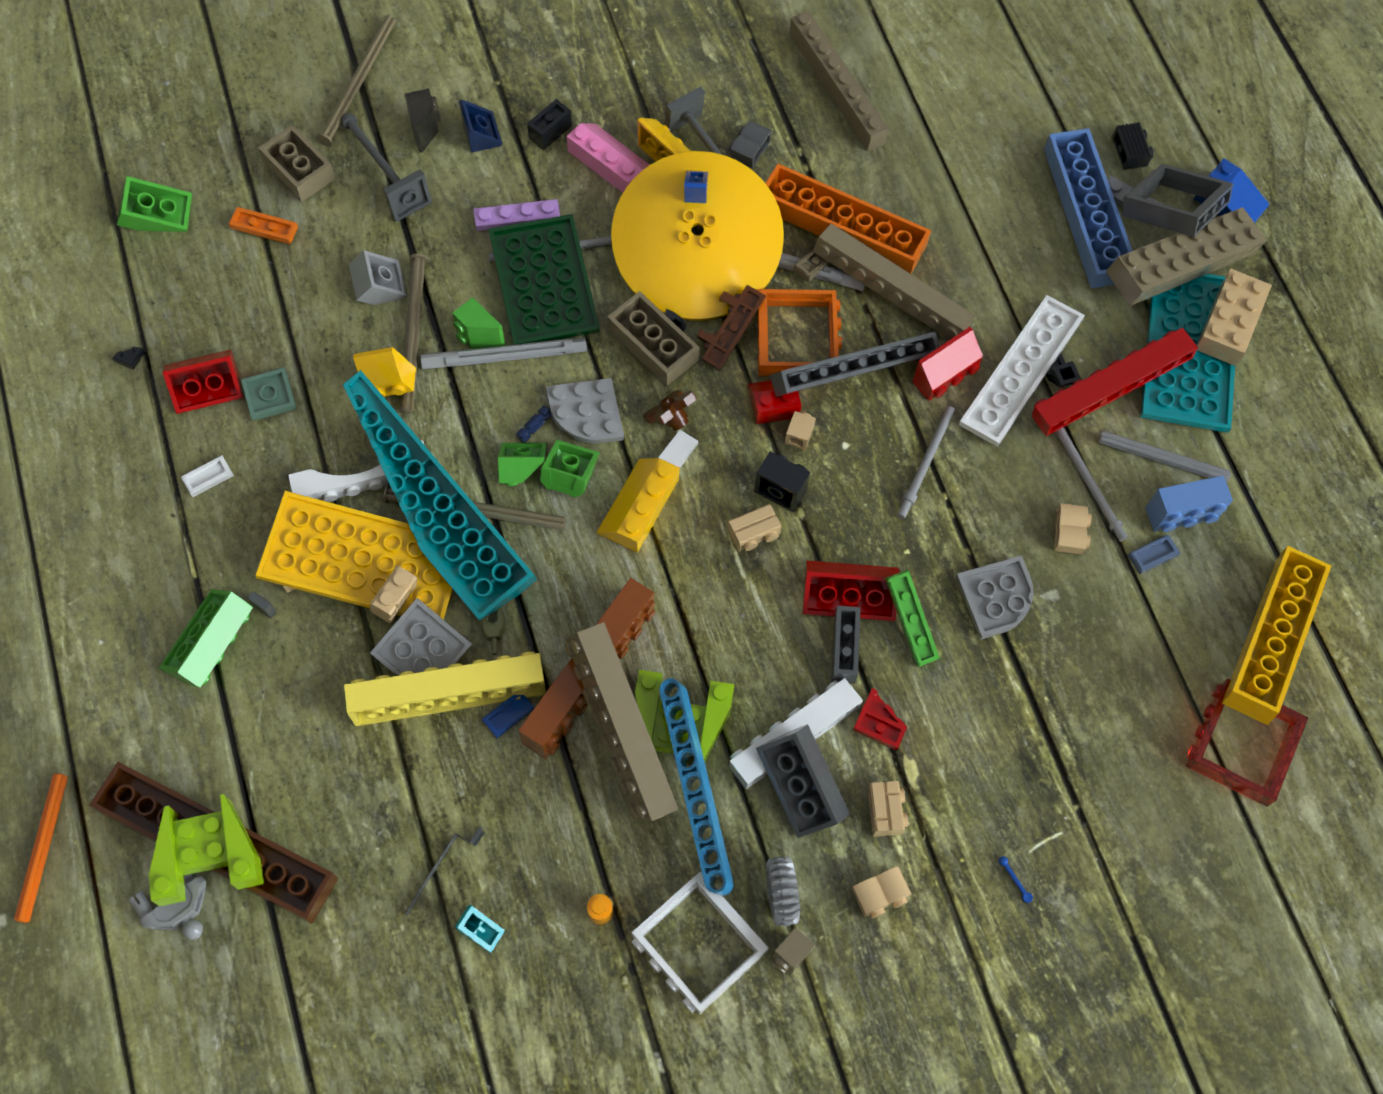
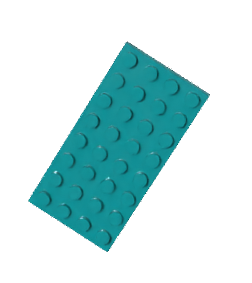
M1206 274L1151 297L1147 344L1152 340L1158 341L1171 330L1175 332L1183 328L1197 345L1217 293L1226 276ZM1196 351L1193 359L1143 385L1140 418L1229 433L1232 426L1235 366Z

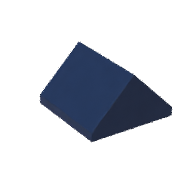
M461 99L459 101L461 117L471 153L500 147L502 140L493 111Z

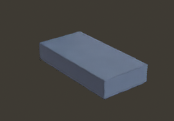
M1167 534L1130 552L1128 557L1138 573L1142 574L1178 557L1180 552Z

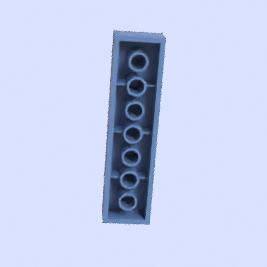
M1090 129L1049 134L1044 152L1090 288L1115 285L1106 271L1119 256L1131 252L1132 248Z

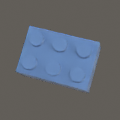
M1224 476L1160 488L1156 491L1145 509L1154 532L1160 530L1169 532L1180 526L1189 528L1199 522L1213 523L1219 520V517L1227 510L1233 499Z

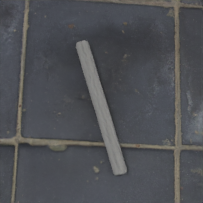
M1102 431L1099 436V443L1208 478L1224 476L1226 483L1230 479L1231 471L1107 431Z

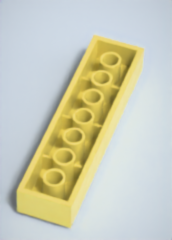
M525 652L518 657L500 656L497 660L493 661L480 659L468 665L455 663L443 669L431 667L419 673L406 671L400 673V676L394 677L381 675L377 676L375 680L369 681L356 679L351 681L350 684H344L347 714L355 726L505 702L512 695L524 694L526 698L544 696L546 693L540 653L535 654V652Z

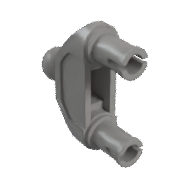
M196 873L184 875L186 901L154 908L144 892L141 891L135 894L138 899L132 896L129 899V903L141 917L139 921L143 928L178 930L183 926L182 932L184 937L189 940H195L203 932L202 923L193 918L200 913L206 891V880L203 876L196 875Z

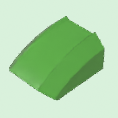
M556 440L541 468V483L547 490H555L571 495L573 498L584 494L600 452Z

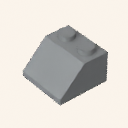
M363 250L349 263L357 301L377 305L407 297L399 260Z

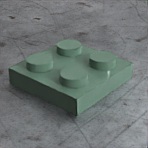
M285 367L241 379L253 421L297 409Z

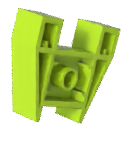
M639 670L635 701L655 751L674 754L662 700L660 699L659 688L663 682V673ZM710 681L707 706L691 704L704 762H706L730 716L734 684ZM679 710L676 713V720L682 717L683 710ZM688 733L681 736V743L688 740Z
M220 795L222 811L177 820V812L171 807L164 806L149 871L150 895L153 903L158 906H165L186 901L184 875L226 866L229 868L230 884L236 889L264 884L261 859L233 803L226 795Z

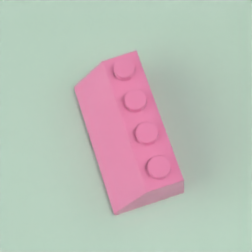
M581 123L567 135L568 152L622 193L630 182L650 165L597 124Z

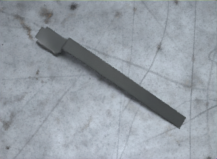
M481 825L470 841L458 834L454 835L420 887L405 915H409L424 887L456 838L460 837L469 844L476 846L485 834L482 831Z

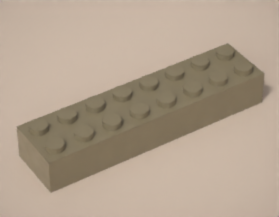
M1242 207L1212 219L1195 237L1176 233L1121 255L1106 272L1129 306H1132L1252 256L1267 240Z
M600 623L565 638V650L568 656L573 658L575 675L583 683L585 688L583 689L584 698L587 703H591L594 711L592 713L593 720L597 726H600L603 734L601 736L602 743L610 751L612 759H610L611 766L620 776V788L622 793L629 799L631 804L629 805V811L632 817L637 819V822H649L679 810L605 623Z

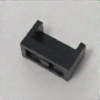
M554 100L527 123L529 139L544 151L572 127L571 110L559 100Z

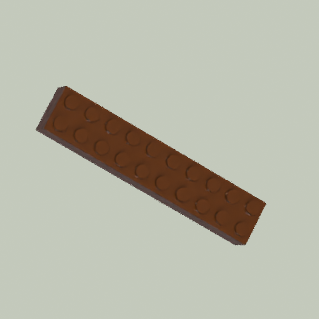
M120 762L116 763L89 805L97 812L154 842L157 841L164 806H169L177 812V820L215 813L207 807ZM245 828L261 859L264 884L244 889L313 924L338 878L332 872ZM228 866L209 870L230 881Z

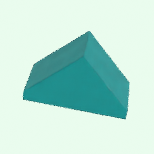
M468 905L455 925L456 930L460 934L489 952L493 951L505 932L504 929L471 905Z

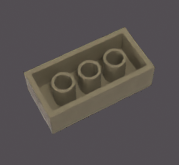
M640 291L607 316L608 331L666 386L670 385L699 361L700 347Z

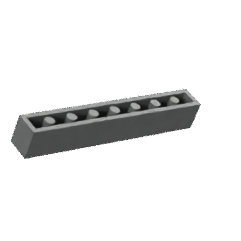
M936 332L779 371L770 375L775 396L778 397L920 360L940 346Z

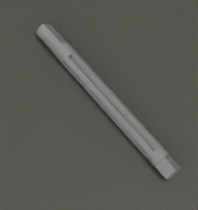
M782 253L778 267L794 271V265L802 258ZM825 266L815 277L862 292L865 288L864 284L847 273L830 266Z
M570 338L421 354L422 369L425 370L587 352L586 338Z

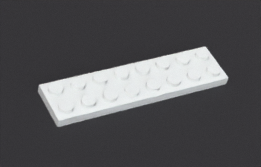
M1046 295L960 420L959 426L998 447L1083 321L1085 315Z

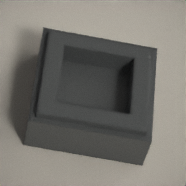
M252 591L247 597L253 607L270 619L276 613L272 604L256 592Z

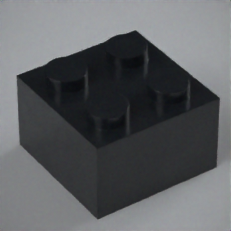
M770 451L757 471L754 492L794 513L807 491L811 472L803 465L794 464L788 461L785 456Z

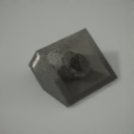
M429 88L404 94L419 153L424 152L438 133L437 123L441 122L436 97H431Z

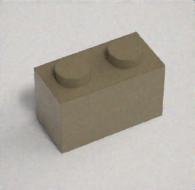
M794 928L774 951L771 958L775 961L773 966L783 975L787 972L791 976L810 954L815 945L798 929Z

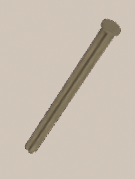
M390 15L385 17L324 130L316 136V139L322 145H332L331 139L339 127L342 117L346 114L395 25L396 20Z
M412 254L410 256L412 267L404 358L416 367V373L425 263H427V257L423 254ZM416 373L414 392L401 395L400 410L407 414L414 410Z
M386 485L383 502L399 503L390 485ZM473 502L487 518L563 530L566 520L563 516Z

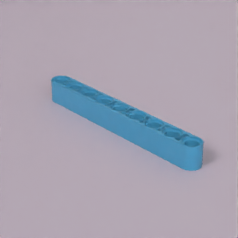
M672 678L666 679L660 685V696L704 884L709 892L725 896L733 889V878L688 691L677 680ZM677 687V693L670 697L672 688ZM679 710H683L682 717L676 720V713ZM688 733V740L681 743V736ZM694 756V763L687 767V759ZM699 779L700 786L697 790L693 791L692 784L695 780ZM705 803V812L701 815H698V807L701 804ZM710 827L712 830L711 836L704 840L703 833L705 829ZM713 852H716L718 856L717 861L714 864H710L709 857ZM722 876L723 886L720 889H716L715 881L718 877Z

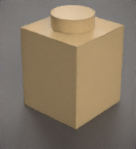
M795 411L786 433L785 444L806 450L816 418L806 412L800 413Z

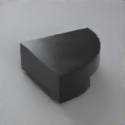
M666 309L664 314L684 332L686 329L684 320L673 311Z
M132 347V349L123 352L119 351L112 359L114 362L134 370L145 354V351L140 347Z

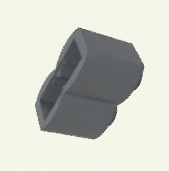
M749 121L746 126L743 125L741 127L738 138L736 140L733 139L730 143V158L753 168L761 154L768 147L771 141L772 130Z

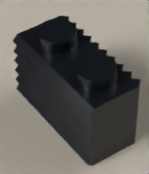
M1140 122L1116 126L1112 140L1115 143L1123 170L1148 166L1151 158H1153V148L1148 146L1147 132L1145 129H1142Z

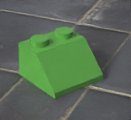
M473 297L452 313L454 319L453 326L457 332L455 335L461 344H466L471 349L505 346L502 325Z

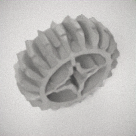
M782 856L768 859L766 879L773 922L776 926L783 925V927L797 924L800 919V904L793 861L789 857Z

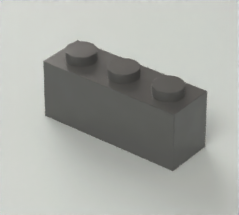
M836 606L833 622L831 682L835 680L840 682L844 678L849 684H855L859 661L860 607Z

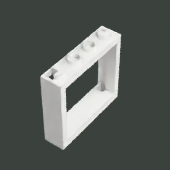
M701 871L632 932V937L634 938L632 944L640 953L644 951L651 958L648 962L657 973L662 971L668 978L665 982L674 993L679 991L685 998L682 1001L692 1013L696 1010L699 1015L764 956L769 949L723 896L709 892L706 889ZM696 889L704 895L754 952L701 1002L644 937Z

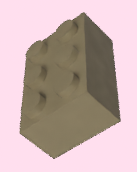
M293 125L258 147L264 164L301 202L335 180L331 163Z

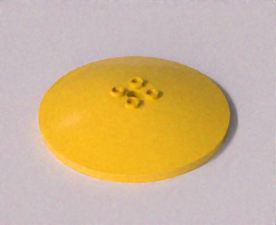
M706 151L673 154L652 163L642 170L621 195L615 209L611 228V241L615 262L630 290L634 294L640 291L663 313H665L666 309H669L683 320L707 321L728 316V309L730 307L724 301H719L724 291L735 296L736 293L741 295L747 285L757 291L758 289H765L779 265L784 239L780 209L765 182L741 162L725 155ZM686 171L708 172L706 203L685 202L684 182ZM694 226H701L704 232L696 236L691 230Z

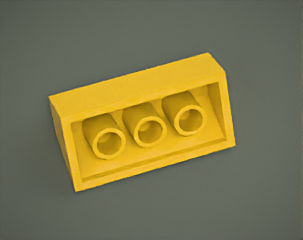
M638 119V146L655 162L673 154L692 151L685 147L681 139L676 138L670 133L668 127L662 125L657 119Z
M660 458L639 459L597 530V534L638 553L679 480L680 467Z

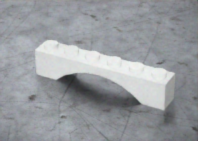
M381 465L352 475H330L312 469L288 475L292 493L326 502H333L344 496H356L360 492L367 490H379L383 486L390 485Z

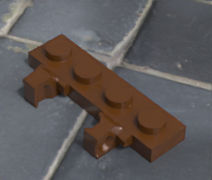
M749 285L745 287L741 295L736 293L735 296H732L725 291L722 293L719 301H724L730 307L728 309L729 315L718 332L715 331L714 334L705 333L702 328L698 332L697 338L705 343L703 347L707 349L702 357V361L721 371L766 298V295Z

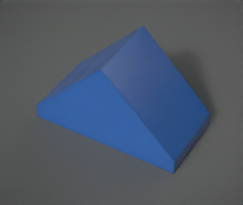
M686 171L684 182L685 202L706 203L708 172Z

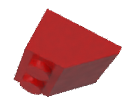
M771 380L748 384L756 425L792 419L795 411L801 412L802 404L798 391L776 397Z

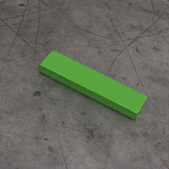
M909 570L886 577L885 580L915 665L920 667L940 659Z

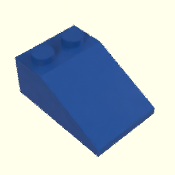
M1225 158L1209 175L1212 178L1234 183L1230 203L1217 215L1222 216L1243 207L1255 223L1269 206L1267 200L1243 170ZM1197 195L1194 197V200L1200 204L1207 199Z

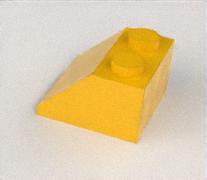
M393 347L353 355L357 371L361 370L383 397L414 392L416 367Z

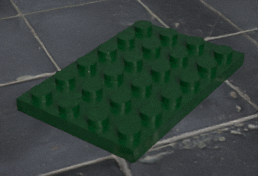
M573 214L488 229L513 345L560 340L600 332Z

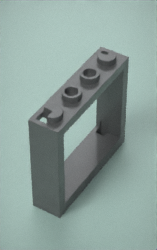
M1161 164L1123 197L1122 216L1195 237L1230 203L1234 183ZM1162 185L1207 199L1192 213L1147 200L1146 198Z

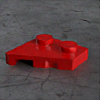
M872 688L853 731L897 751L907 726L900 718L895 716L893 709L884 703L879 697L877 690Z

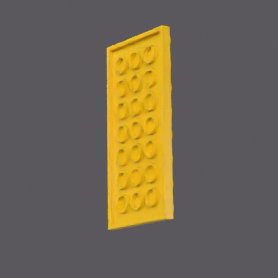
M289 491L284 492L256 573V579L371 608V601L398 565L417 577V587L410 594L397 616H402L411 604L419 598L444 620L453 591L449 583L420 550L408 523Z

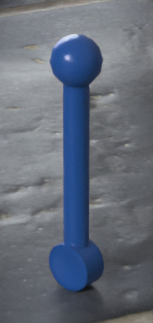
M1001 856L998 862L1001 866H1004L1022 893V900L1025 903L1031 902L1033 900L1032 894L1026 892L1008 865V859L1005 856Z

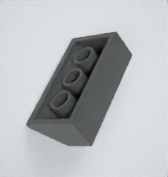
M808 724L791 730L756 748L797 838L837 825L850 814Z

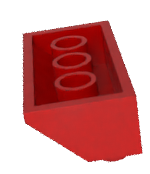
M806 560L802 614L834 616L836 606L860 607V619L896 621L897 611L885 578L899 573V567Z

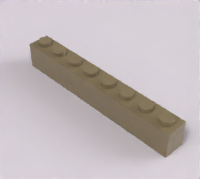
M809 10L791 17L790 36L866 150L870 151L885 145L889 128Z
M832 223L818 237L812 252L947 339L951 340L970 327L973 322L974 314Z

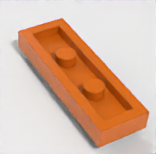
M236 207L229 222L231 229L290 245L298 229L296 222Z

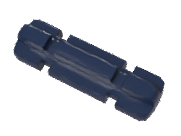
M542 406L538 410L539 414L535 413L524 425V429L521 428L516 433L520 441L527 442L531 438L530 434L534 435L545 423L544 420H548L551 417L549 407Z

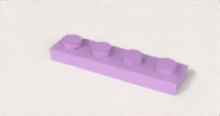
M558 199L475 208L474 216L476 230L483 231L490 228L558 217L560 212Z

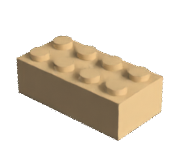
M1230 269L1220 286L1197 343V351L1237 366L1246 353L1272 285Z

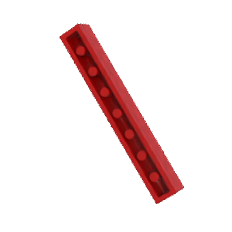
M1183 328L1175 332L1171 330L1162 339L1150 341L1143 349L1139 351L1137 349L1133 350L1122 360H1114L1107 368L1094 371L1090 377L1075 381L1071 387L1065 390L1063 388L1058 390L1047 400L1045 398L1039 400L1034 405L1031 417L1047 437L1193 359L1198 346Z

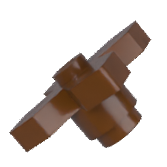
M675 390L659 402L660 405L651 408L642 416L647 423L655 421L661 425L667 423L669 427L676 431L689 422L684 408L696 401L697 398L693 391L682 393L681 390Z

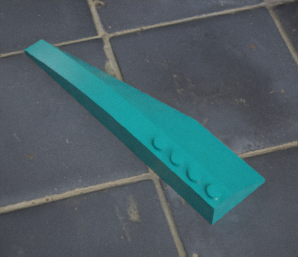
M360 370L346 381L343 386L378 457V461L399 502L401 510L408 521L409 527L417 540L420 550L479 621L519 596L538 579L365 374Z

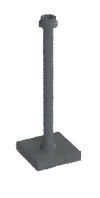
M701 86L666 105L664 125L668 127L670 133L689 123L710 152L723 155L696 120V118L702 115L706 93Z
M347 113L342 117L344 128L351 129L393 183L383 190L395 222L432 203L425 174L421 169L400 179L357 125L355 115Z

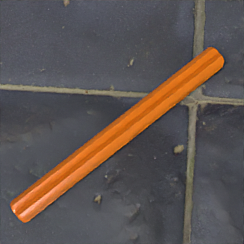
M54 774L51 780L14 920L17 922L29 923L68 780V776L64 774Z

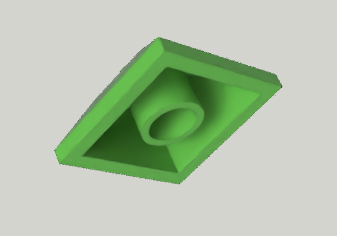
M547 442L501 443L498 455L499 483H505L507 486L523 483L544 462Z

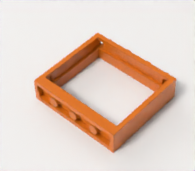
M758 289L759 292L766 295L757 311L758 376H770L779 371L814 363L768 362L767 306L828 307L829 357L839 356V350L842 348V337L838 336V331L841 330V317H837V312H840V300H837L836 290Z

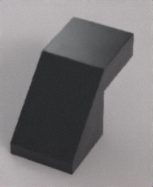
M1061 353L1046 374L1047 380L1059 387L1071 385L1081 379L1074 362L1065 363Z

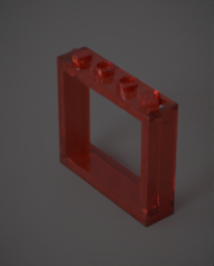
M1227 678L1222 684L1218 683L1212 692V696L1215 698L1212 704L1209 703L1204 711L1203 716L1206 717L1204 724H1200L1195 732L1197 741L1195 745L1192 744L1187 752L1189 760L1186 767L1268 807L1277 800L1309 717L1284 705L1281 706L1276 718L1288 723L1289 726L1266 784L1262 787L1203 758L1224 707L1222 702L1230 683V679Z

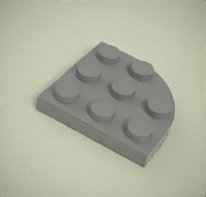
M611 378L546 386L550 414L562 432L565 431L577 441L590 444L624 440V432Z
M1022 555L961 572L955 577L980 640L1008 632L1015 628L1025 618L1032 604L1033 584Z
M417 598L370 654L398 675L406 671L419 673L424 672L427 668L436 667L443 669L457 663L472 646V643Z

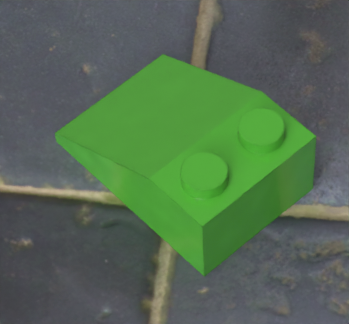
M126 176L122 187L117 225L138 231L187 232L192 193Z

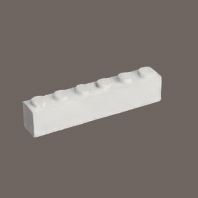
M845 678L840 682L835 680L826 687L827 691L822 695L815 694L807 701L808 705L800 709L797 707L789 713V718L783 723L781 721L776 722L769 728L770 732L765 736L758 735L750 742L751 746L743 751L741 748L731 755L729 768L746 790L768 775L756 750L757 747L807 724L816 740L860 708L863 700Z

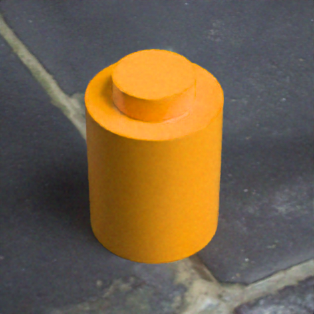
M596 894L589 899L587 903L589 919L597 925L606 924L611 920L613 907L609 897L603 894Z

